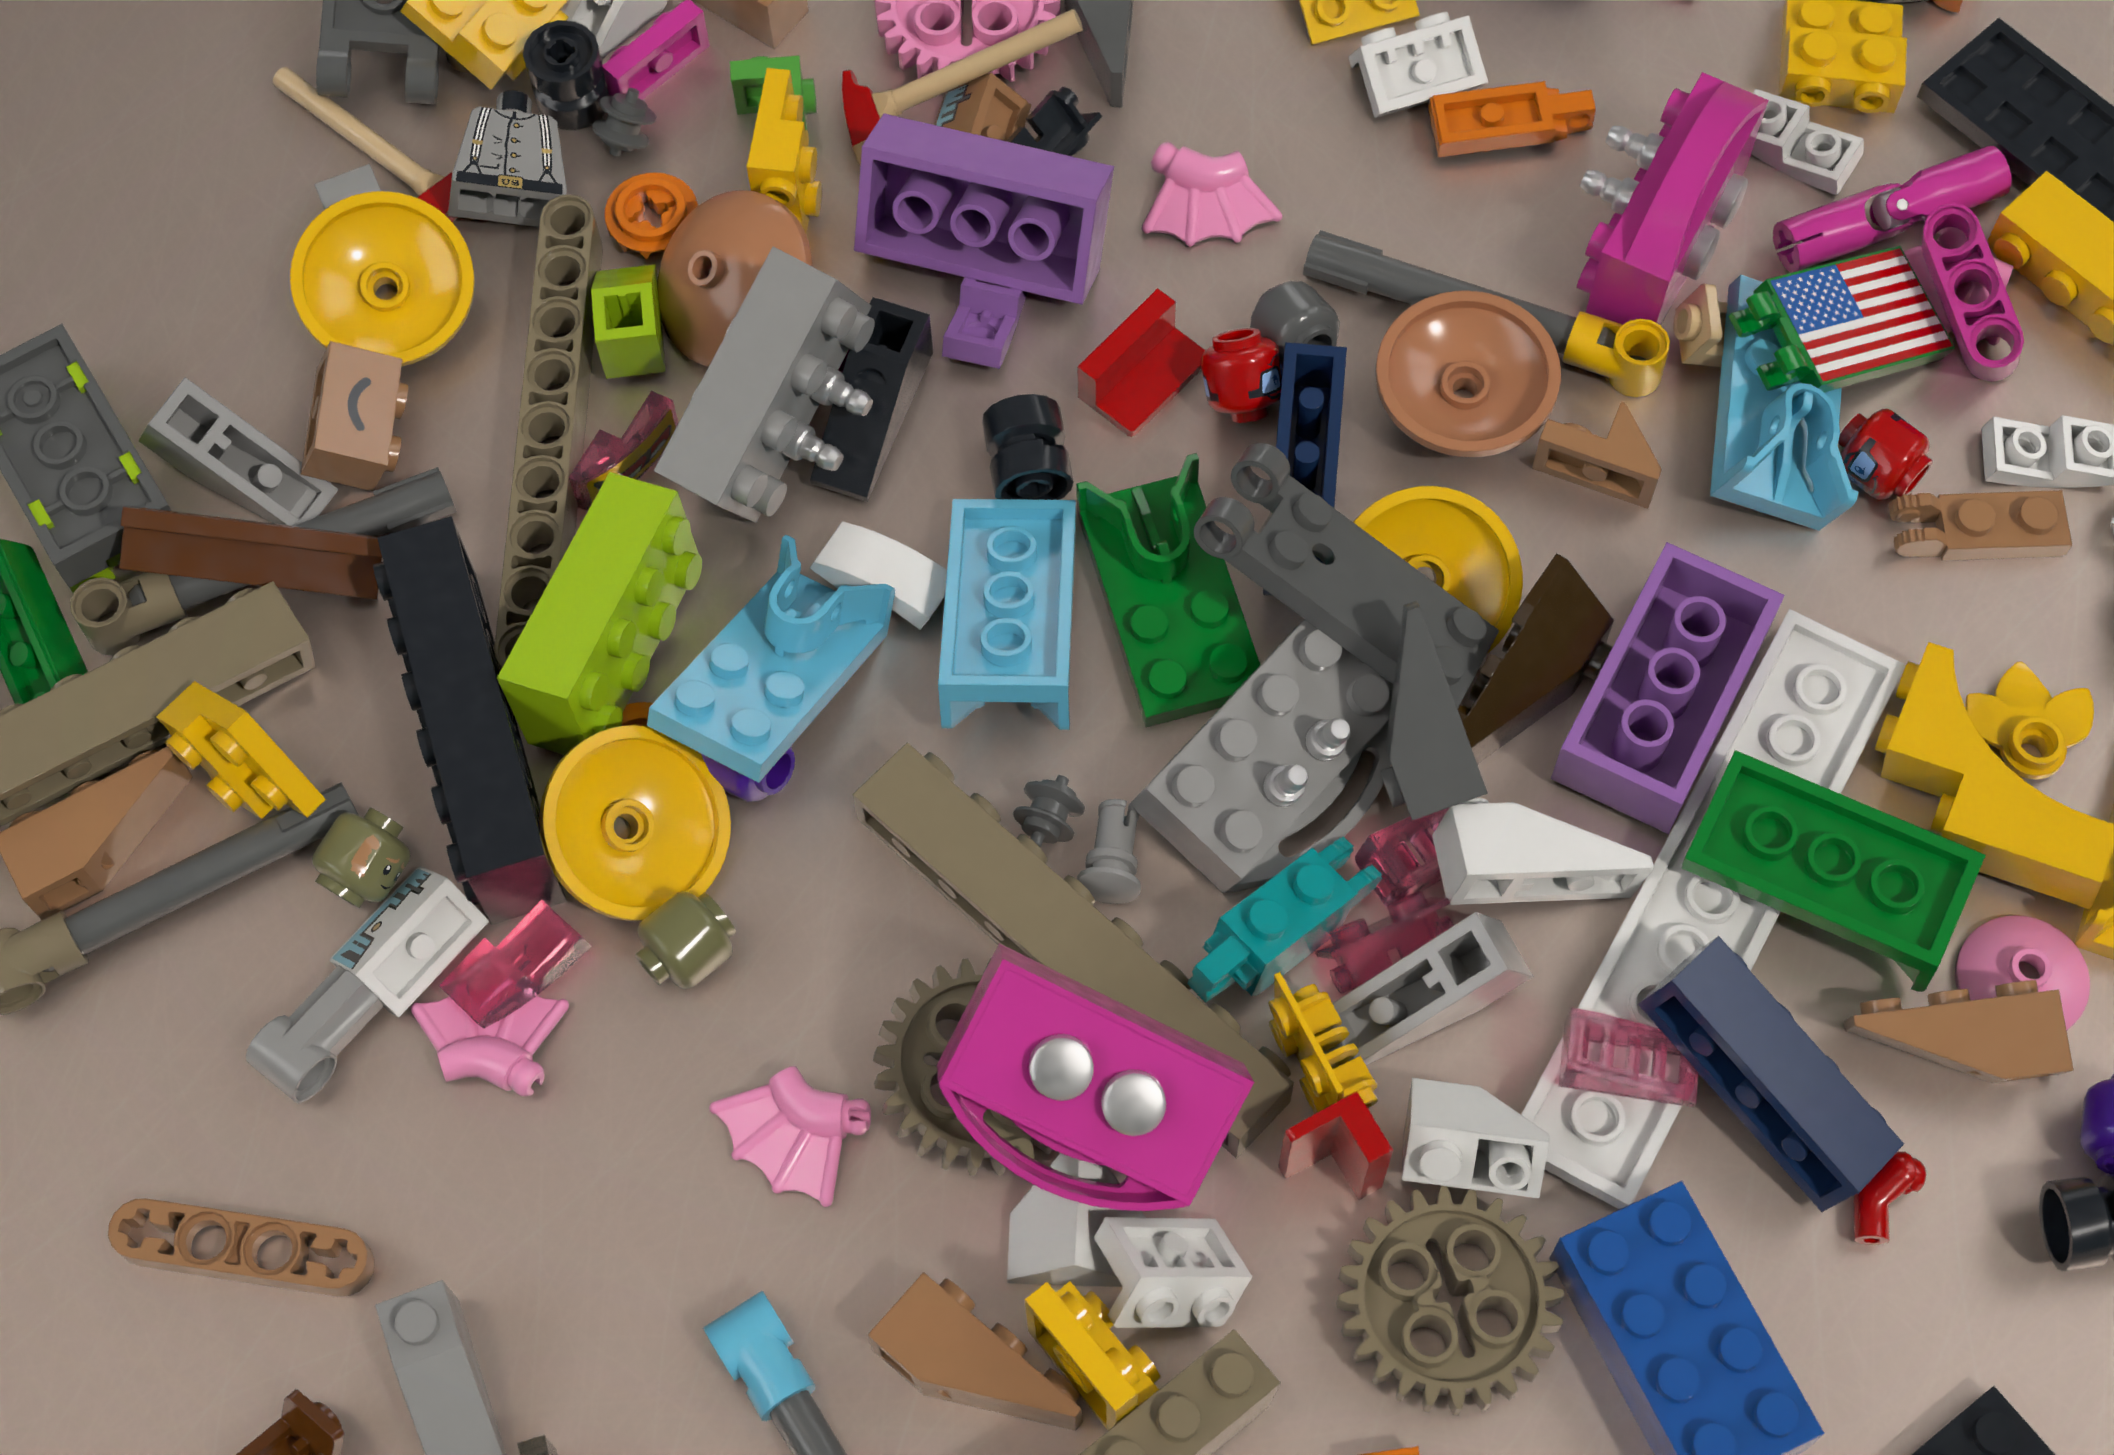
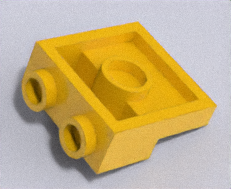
M408 0L400 11L490 90L494 88L505 74L515 81L525 70L526 65L523 58L524 45L533 31L546 23L557 20L567 21L569 18L561 11L568 0Z
M1785 0L1782 20L1778 96L1809 105V107L1830 106L1857 109L1865 113H1895L1906 82L1907 38L1902 37L1903 5L1857 0Z
M767 68L747 162L751 191L767 195L786 206L796 216L805 233H807L809 217L819 216L822 202L821 181H814L817 168L816 147L808 146V131L805 130V124L802 122L803 97L802 95H794L791 71Z
M195 681L157 716L158 720L168 729L171 735L165 741L166 745L191 769L194 770L200 764L208 772L212 780L206 785L207 789L233 813L241 806L260 819H263L273 808L279 811L286 804L308 818L326 800L246 710Z
M1069 1281L1055 1292L1050 1284L1046 1282L1025 1298L1028 1332L1063 1376L1080 1393L1081 1398L1108 1431L1159 1390L1154 1384L1161 1378L1157 1368L1136 1344L1126 1350L1110 1330L1114 1325L1108 1317L1109 1309L1093 1291L1090 1290L1082 1296L1072 1282Z

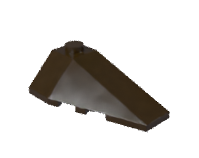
M1558 553L1553 557L1512 618V622L1515 624L1502 647V651L1506 653L1505 656L1501 659L1490 653L1480 669V675L1469 694V700L1474 703L1470 708L1463 704H1460L1457 708L1477 764L1571 697L1585 676L1595 681L1613 648L1607 644V640L1614 619L1569 560Z

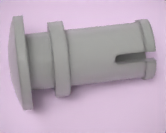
M1122 799L1106 800L1099 805L1095 846L1086 856V869L1077 876V880L1090 891L1095 901L1101 903H1128L1135 900L1141 891L1140 881L1134 876L1137 873L1138 863L1133 855L1136 826L1140 814L1129 805L1127 816H1124L1127 801Z

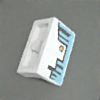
M419 866L334 953L330 961L336 967L340 965L342 968L348 969L381 1000L386 1010L400 1017L488 924L489 920L471 901L467 900L466 896L447 877Z

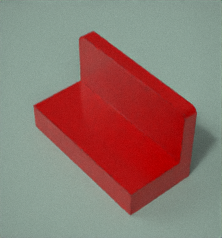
M1158 288L1077 366L1078 398L1129 437L1136 436L1202 370L1201 357L1205 349L1175 328L1176 301Z
M1356 1091L1288 1128L1284 1132L1278 1167L1284 1178L1287 1179L1332 1155L1358 1200H1361L1382 1188L1393 1149Z

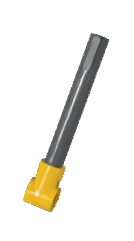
M1320 230L1319 234H1316L1309 248L1304 264V275L1365 295L1370 291L1410 305H1414L1428 297L1451 291H1478L1500 296L1521 306L1542 324L1552 338L1557 353L1564 355V363L1608 377L1610 384L1619 393L1630 397L1647 396L1655 391L1661 382L1670 340L1663 327L1652 320L1635 319L1625 324H1619L1582 311L1579 312L1576 318L1385 256L1381 249ZM1629 356H1640L1646 360H1635Z

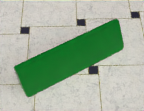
M0 539V671L14 704H25L49 692L61 679L74 674L84 675L88 673V670L34 549L27 544Z

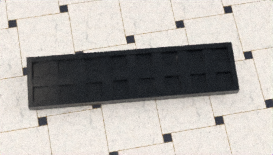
M1997 18L1922 83L1917 95L1920 100L1981 148L1987 146L1998 148L2005 156L2010 171L2030 186L2043 173L2048 171L2114 222V106L2002 19Z

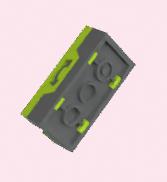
M63 324L0 355V471L50 560L73 593L81 584L90 579L100 577L115 579L116 576L113 573V569L120 564L124 526H121L122 508L124 506H136L172 511Z

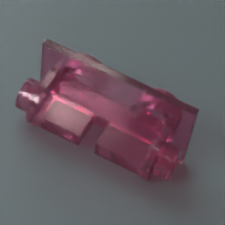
M1418 891L1387 905L1386 908L1390 916L1368 926L1365 919L1361 918L1329 932L1328 935L1332 943L1316 950L1315 954L1321 958H1335L1338 967L1331 969L1329 972L1337 991L1340 994L1349 990L1352 991L1392 966L1393 963L1387 951L1397 948L1401 959L1453 927L1454 924L1447 915L1439 919L1436 910L1449 905V899L1429 897L1426 899L1423 891Z

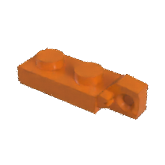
M1540 81L1433 95V97L1429 98L1428 110L1438 157L1554 143V141L1566 139L1568 137L1567 134L1591 130L1593 128L1596 107L1592 90L1560 94L1558 88H1547L1546 82Z

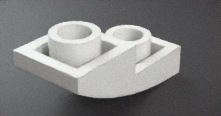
M1756 89L1753 94L1769 101L1751 154L1792 178L1820 190L1838 195L1864 154V138L1810 122L1809 105Z
M2062 415L2049 427L1993 416L1981 428L1986 482L2044 488H2081L2114 485L2113 424Z
M843 521L810 566L811 570L836 588L842 585L862 586L874 584H888L894 587L895 597L892 610L919 630L931 618L945 596L947 570L894 539Z

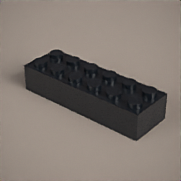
M452 516L377 537L383 562L373 564V570L381 596L384 601L388 600L393 616L387 619L388 628L398 656L402 655L407 673L401 674L411 709L412 711L417 710L422 729L416 730L417 739L427 767H432L437 786L431 787L440 821L442 825L447 824L453 843L446 845L457 883L462 882L468 901H471L474 906L481 904L491 925L567 902L563 886L555 876L543 846L539 826L540 803L517 720L497 679L501 668L495 657V640L477 575Z

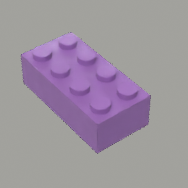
M883 114L862 145L854 251L1083 305L1100 271L1114 166Z
M1666 542L1560 749L1551 779L1669 834L1766 638L1785 595Z

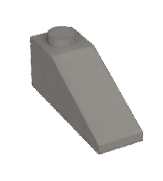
M184 377L148 423L139 439L140 443L190 479L274 524L294 526L318 517L339 490L326 480L300 475L301 461L186 377Z
M1475 912L1332 1003L1342 1020V1025L1340 1026L1347 1028L1349 1036L1338 1045L1330 1048V1051L1354 1043L1359 1052L1352 1059L1361 1056L1365 1065H1368L1480 1011L1531 979L1533 975L1502 921Z
M440 1280L376 1304V1310L394 1371L425 1455H506L459 1299L445 1282Z

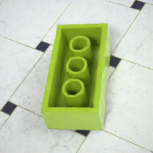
M612 472L608 473L497 676L528 744L565 755L584 739L601 731L622 726L623 711L633 692L640 691L644 686L649 674L650 659L660 640L665 641L670 636L676 621V609L686 590H692L696 586L702 571V557L698 553L691 532L690 522L686 517L678 491Z

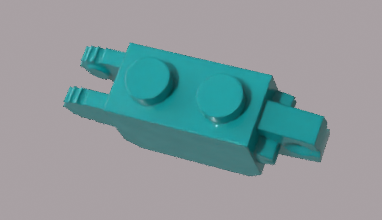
M1344 836L1335 840L1333 844H1330L1319 853L1311 848L1219 918L1213 935L1205 941L1203 946L1208 955L1195 965L1192 971L1193 976L1188 980V985L1205 1003L1235 982L1251 996L1259 995L1274 983V974L1281 972L1282 976L1330 940L1343 926L1350 909L1376 888L1383 879L1381 877L1382 874L1371 865L1360 870L1349 881H1346L1336 871L1349 860L1351 853L1354 851V846Z

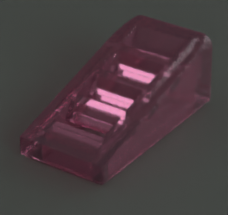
M1449 808L1413 821L1411 816L1373 833L1368 836L1356 853L1355 862L1360 870L1373 865L1382 874L1381 877L1383 879L1374 891L1387 908H1391L1417 895L1442 880L1433 837L1428 830L1431 828L1433 831L1436 830ZM1410 841L1425 864L1420 865L1406 843Z
M1577 1008L1570 1009L1564 1023L1559 1087L1687 1107L1695 1106L1697 1101L1698 1072L1659 1028L1600 1012ZM1589 1042L1601 1043L1599 1063L1587 1060ZM1615 1046L1627 1047L1625 1070L1613 1067ZM1641 1050L1653 1051L1651 1077L1639 1074ZM1667 1054L1680 1056L1678 1084L1665 1081Z

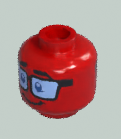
M1255 328L1236 329L1214 336L1212 339L1213 346L1205 350L1201 357V369L1209 406L1217 412L1231 414L1232 421L1236 423L1252 422L1265 418L1268 415L1267 407L1278 402L1281 395L1283 371L1277 344L1269 338L1261 337L1260 330Z
M1881 409L1872 414L1868 419L1858 413L1845 426L1839 436L1838 444L1844 448L1841 452V457L1849 480L1877 500H1887L1894 495L1898 497L1904 494L1908 495L1921 481L1933 463V460L1927 457L1930 448L1927 436L1889 409Z

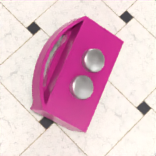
M1702 72L1690 94L1677 88L1674 89L1661 116L1660 121L1665 124L1659 135L1650 133L1647 137L1640 133L1632 134L1630 129L1623 126L1611 127L1605 142L1612 149L1619 152L1625 151L1628 156L1637 159L1636 164L1640 169L1634 179L1625 178L1623 181L1613 177L1607 178L1604 173L1596 170H1587L1581 181L1580 187L1586 193L1593 196L1600 195L1602 200L1612 204L1611 209L1615 212L1609 224L1600 222L1597 225L1585 252V256L1590 258L1583 268L1576 287L1590 294L1585 313L1619 324H1625L1635 319L1652 320L1659 325L1662 324L1686 278L1698 280L1707 268L1720 236V230L1714 228L1715 225L1725 229L1739 209L1748 185V179L1743 177V174L1747 168L1769 100Z
M1000 943L937 1063L938 1083L944 1097L958 1120L974 1140L994 1159L1017 1176L1043 1190L1072 1201L1116 1210L1153 1211L1190 1206L1254 1084L1244 1063ZM987 1109H991L1009 1118L1028 1135L1049 1148L1078 1160L1108 1166L1125 1174L1126 1178L1120 1184L1096 1182L1067 1175L1045 1166L1025 1155L1003 1139L983 1119L984 1112Z

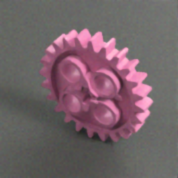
M875 0L878 34L879 37H885L887 54L898 53L899 67L902 70L916 64L919 79L1059 16L1060 0H972L973 31L972 44L969 46L962 45L964 0ZM1048 46L1034 53L1047 55L1049 52ZM1033 53L991 73L994 75L1000 73L1005 79L1013 82L1015 81L1014 65L1018 64L1031 71L1034 68Z

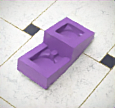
M965 277L961 283L959 306L943 336L942 356L1000 369L1015 333L1028 292Z

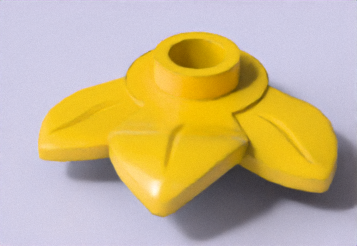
M2022 661L2016 662L2006 671L1998 682L1994 696L1983 693H1969L1966 696L1965 702L1966 711L1985 742L2000 750L2003 762L2012 771L2023 778L2032 780L2045 779L2055 774L2065 761L2067 749L2084 741L2093 726L2094 702L2088 688L2067 690L2052 698L2039 678ZM2030 744L2035 746L2039 750L2041 757L2028 754L2021 745Z

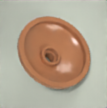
M735 190L725 192L697 206L681 222L672 235L665 249L658 273L657 285L661 321L672 343L681 353L696 363L709 367L725 337L729 325L737 315L773 246L812 266L811 250L802 225L796 216L779 201L755 191Z
M1451 291L1423 299L1397 317L1386 331L1380 344L1375 378L1379 398L1384 409L1396 426L1411 439L1429 449L1447 455L1484 457L1499 454L1519 446L1537 433L1545 424L1558 397L1561 367L1557 349L1552 338L1542 324L1524 308L1510 300L1489 293ZM1457 390H1467L1473 397L1461 398L1456 396L1454 392Z

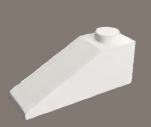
M1474 798L1452 806L1448 809L1432 835L1447 905L1631 898L1654 869L1652 858L1647 854L1514 802L1489 803L1486 799Z

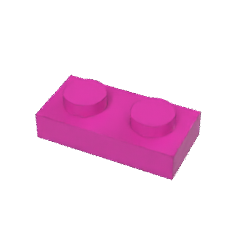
M684 0L672 11L661 14L647 31L629 45L618 48L609 60L602 65L609 96H614L617 93L627 94L628 88H634L639 91L638 98L643 100L709 48L710 43L703 10L691 0Z

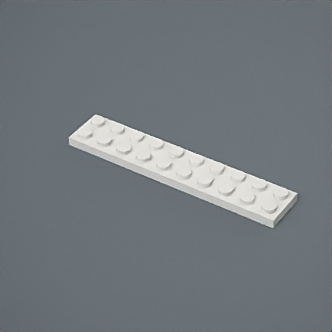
M1791 609L1788 610L1657 857L1654 869L1646 878L1521 1114L1549 1134V1148L1545 1164L1546 1171L1619 1210L1633 1203L1698 1075L1694 1067L1638 1004L1686 958L1717 936H1720L1730 949L1745 961L1748 969L1751 971L1781 912L1681 869L1684 858L1734 751L1737 750L1841 794L1906 664Z

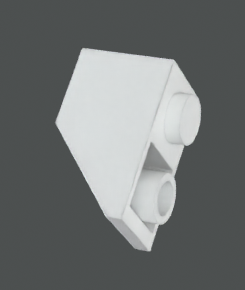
M1412 1078L1403 1134V1181L1532 1198L1540 1197L1549 1148V1134L1480 1086Z

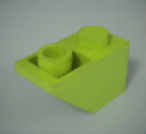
M656 264L596 271L591 288L594 336L606 379L666 372Z

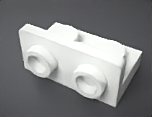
M1442 12L1416 21V30L1396 36L1394 27L1370 33L1361 38L1363 46H1360L1348 58L1351 68L1360 67L1375 118L1428 103L1429 98L1433 97V95L1469 91L1483 87L1488 83L1469 15L1450 20L1448 12Z
M1105 1217L1094 1236L1095 1241L1123 1286L1108 1313V1317L1115 1328L1222 1326L1233 1313L1237 1302L1252 1279L1251 1273L1216 1219Z

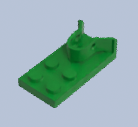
M1197 453L1186 456L1179 476L1106 494L1087 481L1076 484L1078 519L1146 728L1219 709L1260 666L1225 560L1205 552L1198 545L1194 536V526L1207 507L1198 483L1199 457Z
M1735 750L1684 858L1681 869L1893 959L1913 982L1911 990L1923 992L1927 989L1940 965L1986 855Z

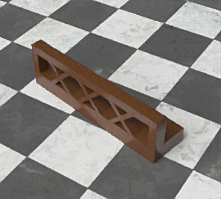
M124 506L122 508L121 526H124L119 569L264 586L273 581L277 588L377 599L379 587L375 578L373 564L382 562V554L377 539L379 536L136 506Z

